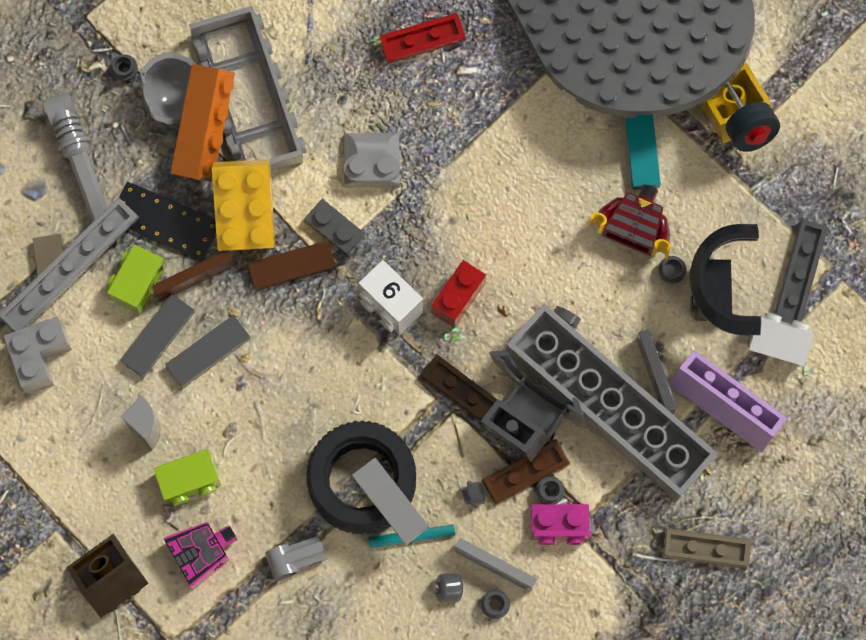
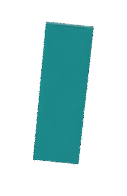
M653 114L637 115V118L625 117L632 190L641 189L645 184L658 188L661 182Z

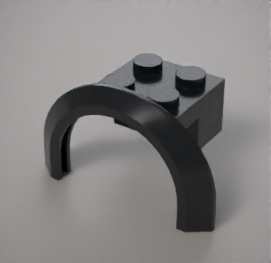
M733 224L722 227L711 233L700 244L694 255L689 272L692 292L690 296V312H695V321H709L718 329L730 334L761 335V316L732 314L731 260L710 259L713 252L725 244L736 241H758L759 230L757 224Z

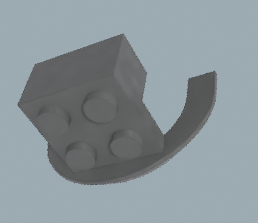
M505 350L489 352L494 363L517 386L505 402L497 399L481 420L488 433L532 462L565 418L581 425L585 422L580 403L576 398L573 397V405L542 388L515 364L510 354Z

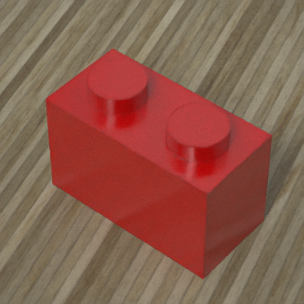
M462 260L433 302L431 313L455 328L485 285L486 274L465 260Z

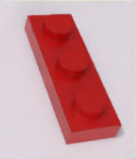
M454 13L379 35V40L387 64L466 41V36L458 13Z

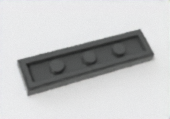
M804 219L800 220L774 314L782 317V322L792 324L793 320L800 322L803 320L828 230L827 226Z

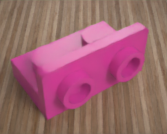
M532 504V540H538L539 545H554L555 540H567L568 545L584 544V540H589L591 537L589 504Z

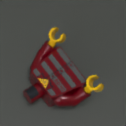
M643 185L638 196L627 192L623 198L616 197L601 207L598 212H594L586 225L587 227L591 224L596 225L599 228L598 234L603 230V237L643 254L655 257L656 252H661L665 255L664 259H668L671 249L668 219L662 214L663 207L654 203L658 190L650 185Z

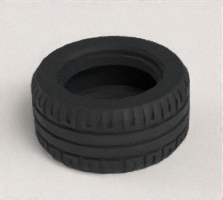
M360 420V422H347L345 425L341 424L339 427L333 428L332 431L327 432L317 442L308 460L306 480L312 503L324 520L341 531L363 535V533H377L379 530L382 531L385 528H389L390 525L374 505L358 508L345 504L335 496L330 487L329 479L333 465L342 455L351 450L365 448L376 451L388 460L394 471V482L410 503H412L416 490V466L409 447L396 432L388 427L386 428L385 425Z

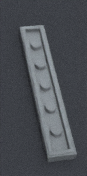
M118 197L0 313V319L13 332L30 326L139 217Z

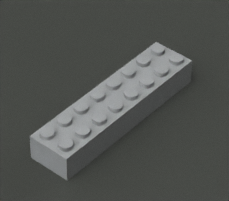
M545 303L507 343L506 352L510 354L511 358L557 398L573 405V397L576 398L580 403L585 422L675 501L681 498L718 455L715 450Z

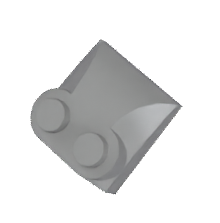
M344 133L345 188L400 187L399 133Z

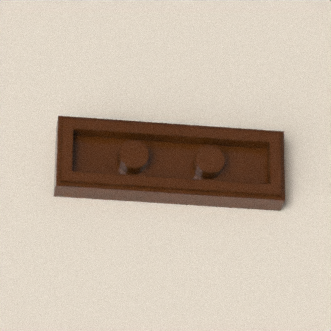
M329 240L248 263L255 291L336 269Z
M229 250L224 251L154 284L152 288L160 302L169 298L171 294L175 295L234 267V260Z
M555 439L544 445L532 462L522 457L482 479L481 482L496 506L535 485L541 479L570 465V462Z

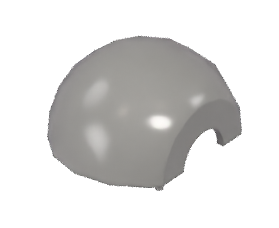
M177 52L162 53L150 59L141 69L139 74L141 94L145 107L153 119L166 124H180L192 64H196L191 58Z

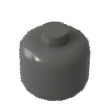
M458 574L438 575L436 582L432 584V592L436 595L437 600L441 603H456L461 600L463 581Z

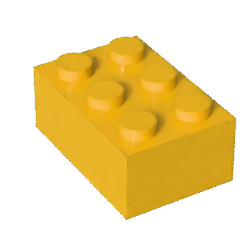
M270 159L214 162L212 165L218 251L274 248L275 227Z

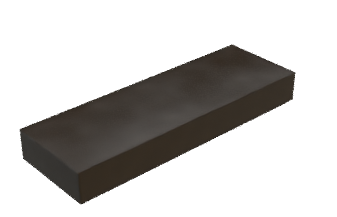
M438 354L420 375L423 381L480 424H482L481 420L497 400Z

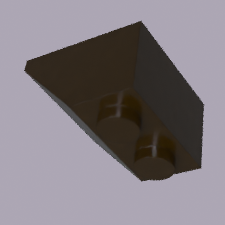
M114 533L66 567L82 595L100 618L114 611L121 603L132 595L139 593L143 587L149 584Z

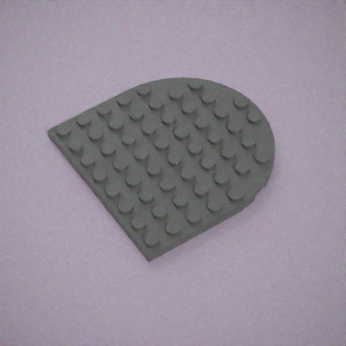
M506 0L541 66L552 82L561 91L564 89L567 93L574 96L578 103L590 109L619 117L637 118V115L657 114V117L666 116L693 108L719 93L720 88L731 77L734 79L749 56L755 32V12L752 0Z

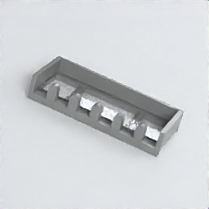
M253 6L189 24L200 65L235 72L234 87L231 91L228 116L223 131L232 161L270 159L271 171L298 163L302 164L303 154L307 153L305 143L302 137L297 138L295 128H298L294 112H288L286 104L290 103L288 93L285 87L280 88L278 79H281L280 70L277 63L272 64L269 55L273 54L269 38H263L261 30L265 28L261 15H255Z

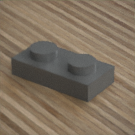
M323 198L304 218L305 223L326 240H329L332 245L346 256L365 236L361 229Z

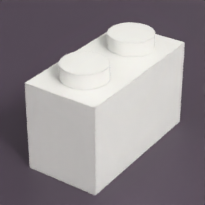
M766 312L765 316L758 315L761 316V335H751L748 345L749 350L804 366L814 336V332L808 329L809 324L793 320L792 324L781 321V316Z

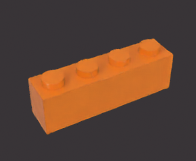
M192 64L171 174L213 182L212 165L218 161L220 146L223 142V131L228 116L231 91L234 87L235 72Z

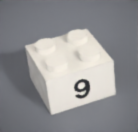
M384 260L358 283L361 305L370 313L375 311L381 317L380 323L389 332L394 330L400 336L423 313V298Z

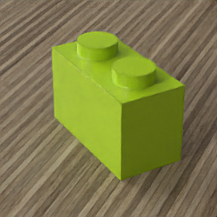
M133 244L131 250H126L120 260L121 268L117 275L113 274L106 289L112 301L141 314L153 292L152 286L158 283L167 265L164 258Z
M208 448L153 468L167 505L171 503L173 506L182 505L189 501L190 496L196 494L206 496L216 492V487L221 486Z

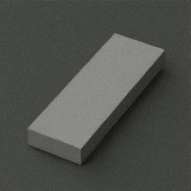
M373 458L352 474L353 479L405 545L429 528L425 520L376 458Z
M462 538L459 539L455 546L456 553L528 592L532 591L537 579Z

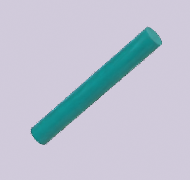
M454 524L428 528L411 542L455 536ZM396 533L368 537L370 549L403 544Z

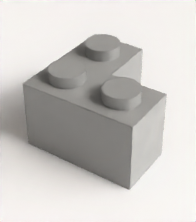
M56 316L4 335L21 388L28 395L53 386L54 383L45 359L72 350L60 318Z

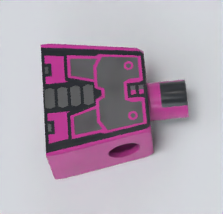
M208 522L164 538L167 547L193 590L229 561L223 548L238 540L230 525L214 533Z

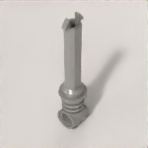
M68 91L44 100L43 105L52 127H54L53 130L56 133V138L59 140L57 151L59 154H63V157L69 159L93 222L107 209V205L87 154L91 139L82 132L83 128L80 126L81 123L78 120L79 116ZM122 235L116 240L117 243H120Z

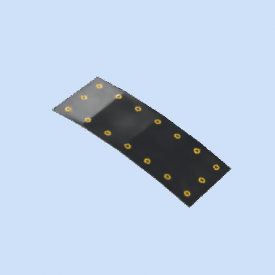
M127 182L119 198L139 217L128 229L202 262L216 234V221L171 199Z

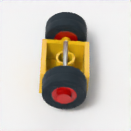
M747 63L743 65L734 79L731 77L720 88L719 93L700 104L722 143L724 144L732 140L734 146L742 152H750L762 148L771 142L780 130V122L772 110V103Z

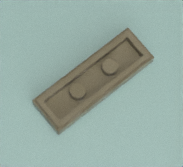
M665 528L662 558L748 569L752 539Z

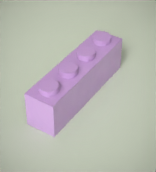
M695 350L682 364L670 383L671 387L761 453L787 420V417Z

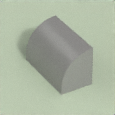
M140 396L121 417L128 428L153 450L160 438V422L145 398Z

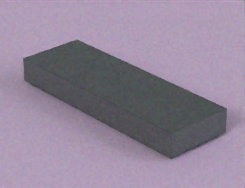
M171 294L120 361L142 378H145L195 313V310Z
M232 315L166 363L165 366L183 389L250 340L251 337L237 318Z
M648 329L638 333L636 340L656 397L661 405L674 414L677 406L652 335Z

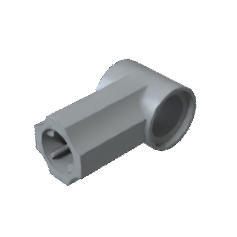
M319 536L293 545H281L265 552L275 581L295 575L300 569L327 560Z

